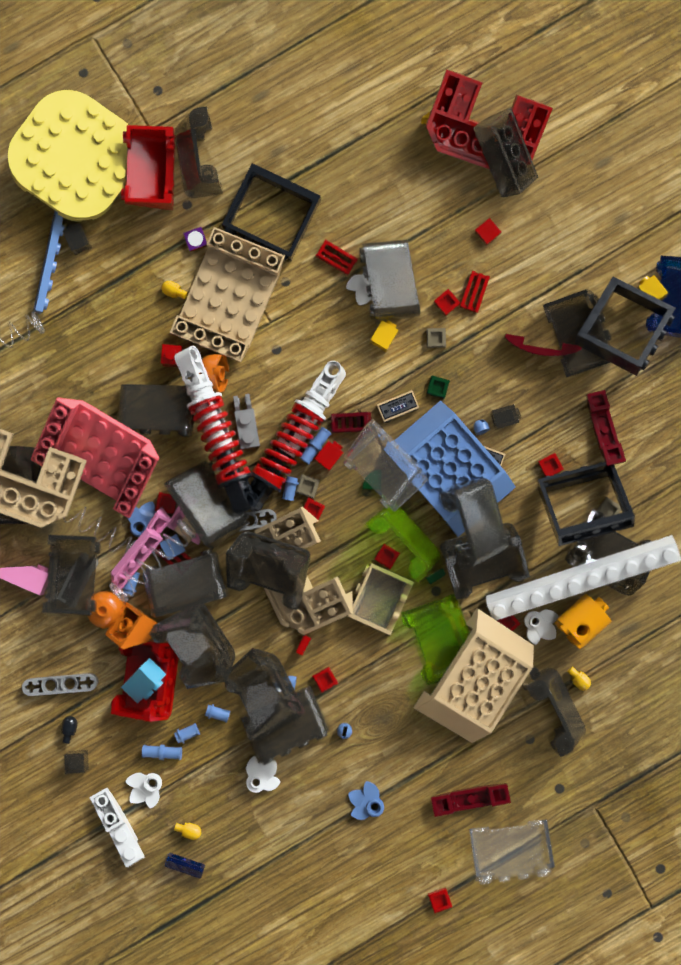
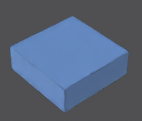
M177 534L160 543L168 560L186 551Z

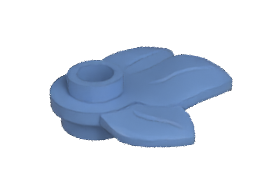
M152 501L145 503L140 509L135 507L130 519L127 518L131 523L130 531L136 537H140L156 513V508ZM139 524L143 525V530L141 532L137 530V526Z
M366 781L363 790L349 792V799L355 806L351 812L352 817L364 820L369 816L377 817L383 813L384 803L379 798V789L373 783ZM373 803H376L378 805V808L376 810H373L371 808V805Z

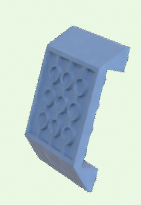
M439 401L383 450L446 521V524L457 537L516 487L506 471L459 417L442 401Z

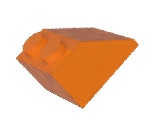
M126 602L118 619L110 626L105 635L119 647L126 649L148 642L155 635L160 624Z

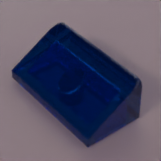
M169 853L165 861V867L197 878H202L206 866L173 853Z

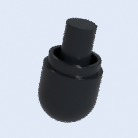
M67 716L62 721L61 733L64 734L62 743L70 744L71 735L74 736L76 733L78 722L73 716Z

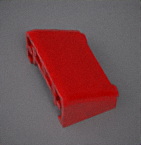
M127 125L126 131H123V143L127 144V181L125 188L121 189V200H125V204L173 210L175 170L174 128L167 126Z
M149 640L126 649L119 647L121 655L127 656L124 684L149 658L166 675L161 679L163 684L147 700L143 698L138 704L123 690L122 694H118L113 698L111 714L148 722L167 720L172 713L180 653L179 645L172 642Z

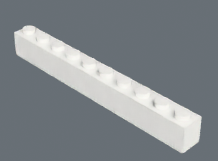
M671 535L487 595V606L491 617L494 620H499L681 561L677 544Z

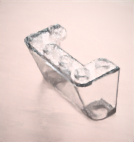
M547 819L530 821L523 826L490 830L489 827L469 829L475 881H479L480 885L490 884L492 880L496 879L499 882H507L512 877L524 880L529 879V875L536 874L538 878L547 877L555 868Z

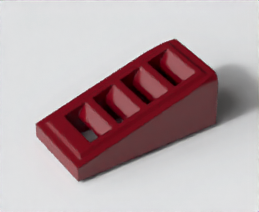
M370 412L331 414L332 433L372 432V415ZM346 417H349V428H346ZM354 417H357V428H354ZM362 417H364V427H362ZM338 418H341V429H338Z

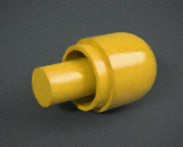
M165 281L161 286L163 294L171 298L181 297L185 299L188 292L181 290V286L173 281Z
M573 666L567 670L572 676V683L579 690L584 691L590 688L591 680L584 672L577 671Z
M176 823L174 831L181 832V836L184 838L197 840L201 836V828L196 824L185 823V825Z

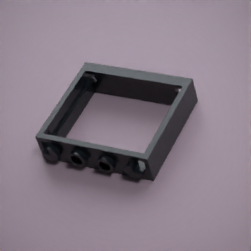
M252 163L222 226L225 232L238 235L245 240L285 256L284 261L287 259L292 261L321 201V195ZM255 177L311 204L289 251L232 225Z
M612 277L579 331L575 345L637 376L641 369H646L649 360H647L648 356H653L658 348V345H656L657 341L663 340L667 332L664 330L666 325L671 326L675 318L673 315L675 307ZM614 292L663 317L639 360L589 335Z
M599 462L595 465L582 466L576 470L563 471L560 474L538 479V491L558 546L634 527L635 515L614 465L606 466L605 462ZM608 477L622 513L560 529L547 492Z

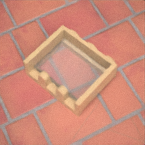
M371 563V566H366L362 576L365 577L363 584L359 583L355 590L357 597L355 602L353 601V613L348 615V617L391 635L414 582Z

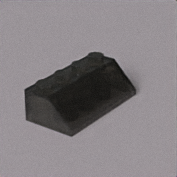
M511 107L482 120L473 128L502 198L521 194L538 178Z

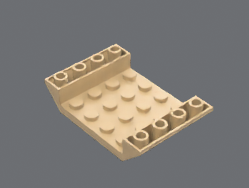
M214 227L207 242L208 249L180 316H176L170 333L241 362L260 324L279 278L285 256Z
M477 608L466 624L473 630L431 695L424 691L413 707L471 743L492 733L532 670L534 653L533 644Z

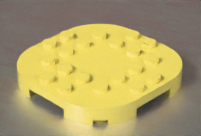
M61 90L51 93L36 105L10 142L8 164L11 176L23 191L31 193L57 211L61 217L77 222L97 219L112 207L113 202L121 193V189L126 185L127 144L123 143V131H126L128 124L86 94L73 90Z

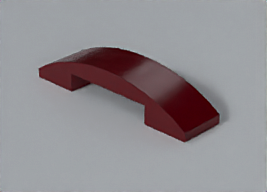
M505 334L504 339L516 348L539 356H564L582 349L577 345L566 343L561 344L560 350L524 345L523 336Z
M602 390L586 394L593 429L606 466L626 462L623 448L618 441L610 414V405L606 391Z
M507 783L466 788L431 797L434 817L454 814V812L511 803Z

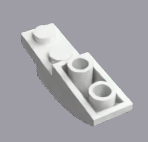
M105 788L91 796L90 799L106 832H109L125 866L130 867L145 858L137 842L138 838L109 789Z

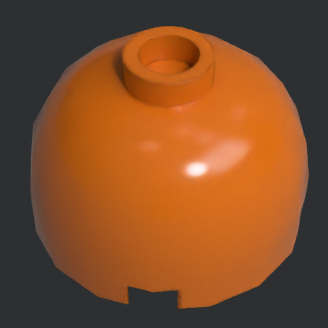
M221 354L207 355L202 359L208 378L213 384V391L224 392L228 384V379H224L225 371L229 372L227 357Z
M100 591L94 594L88 601L86 607L87 617L96 627L108 629L118 619L125 603L122 597L113 591Z

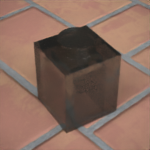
M80 223L70 224L63 230L74 255L92 248L87 234Z
M514 404L490 412L495 431L520 423L521 414Z
M88 750L68 751L64 754L65 774L85 773L89 769Z

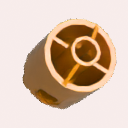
M585 593L561 614L554 624L568 635L566 638L573 645L581 649L612 621L605 613L609 606L600 597L593 600Z

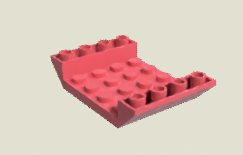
M57 398L30 459L36 464L43 466L49 447L87 460L81 480L116 500L113 509L130 519L159 460V456L149 439L85 401Z

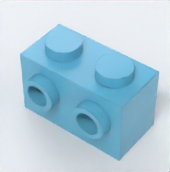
M149 658L121 688L138 704L143 698L147 700L163 684L161 679L166 673Z

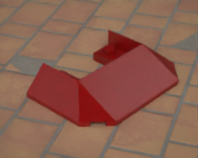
M446 69L426 123V128L436 150L504 175H509L514 170L531 164L553 108L516 94L503 130L469 119L482 82Z

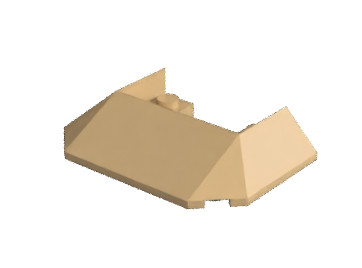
M0 429V513L41 528L66 517L87 460L49 447L37 482L1 470L14 434Z
M301 507L255 530L253 545L249 550L248 556L281 625L292 627L305 635L352 614L353 599L352 591L345 593L338 577L314 588L312 587L297 553L321 541L313 526L319 520L305 508Z

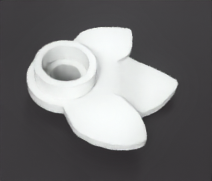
M373 269L364 271L362 275H354L346 286V289L356 291L358 305L368 303L371 298L381 301L384 295V288L380 284V275ZM369 276L374 277V281L368 282L367 278Z
M548 609L541 612L531 611L527 613L524 623L528 628V640L536 645L541 638L545 640L555 639L556 629L553 623L559 616L554 611ZM536 618V623L532 624V620Z
M256 756L249 760L246 766L248 774L246 786L249 791L258 793L262 790L272 791L278 787L280 780L274 777L277 770L275 760H268L262 764ZM254 779L259 780V786L253 785Z
M135 773L127 778L126 783L133 787L130 795L131 803L145 801L149 808L154 807L158 803L160 798L159 790L162 786V779L159 775L155 773L148 775ZM151 779L156 781L155 786L149 784Z

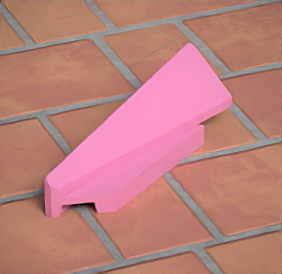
M162 507L154 514L144 532L111 571L112 584L110 586L115 594L118 595L162 541L163 538L160 533L171 521V518Z

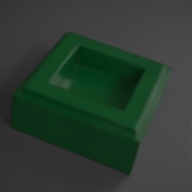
M431 375L426 394L445 399L450 380Z
M440 568L425 577L428 584H432L444 577L446 573L443 568Z

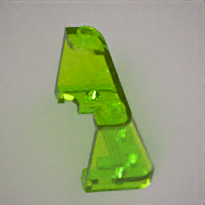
M396 503L387 504L365 523L368 529L376 534H383L391 528L411 550L415 557L410 560L409 575L415 582H419L440 560L438 548Z
M454 594L401 612L403 624L409 629L414 628L426 664L421 670V676L427 686L440 682L470 635L459 601Z

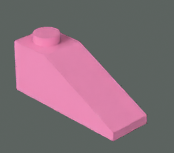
M40 564L37 567L0 568L1 579L38 595H44L52 573L48 572L49 568Z

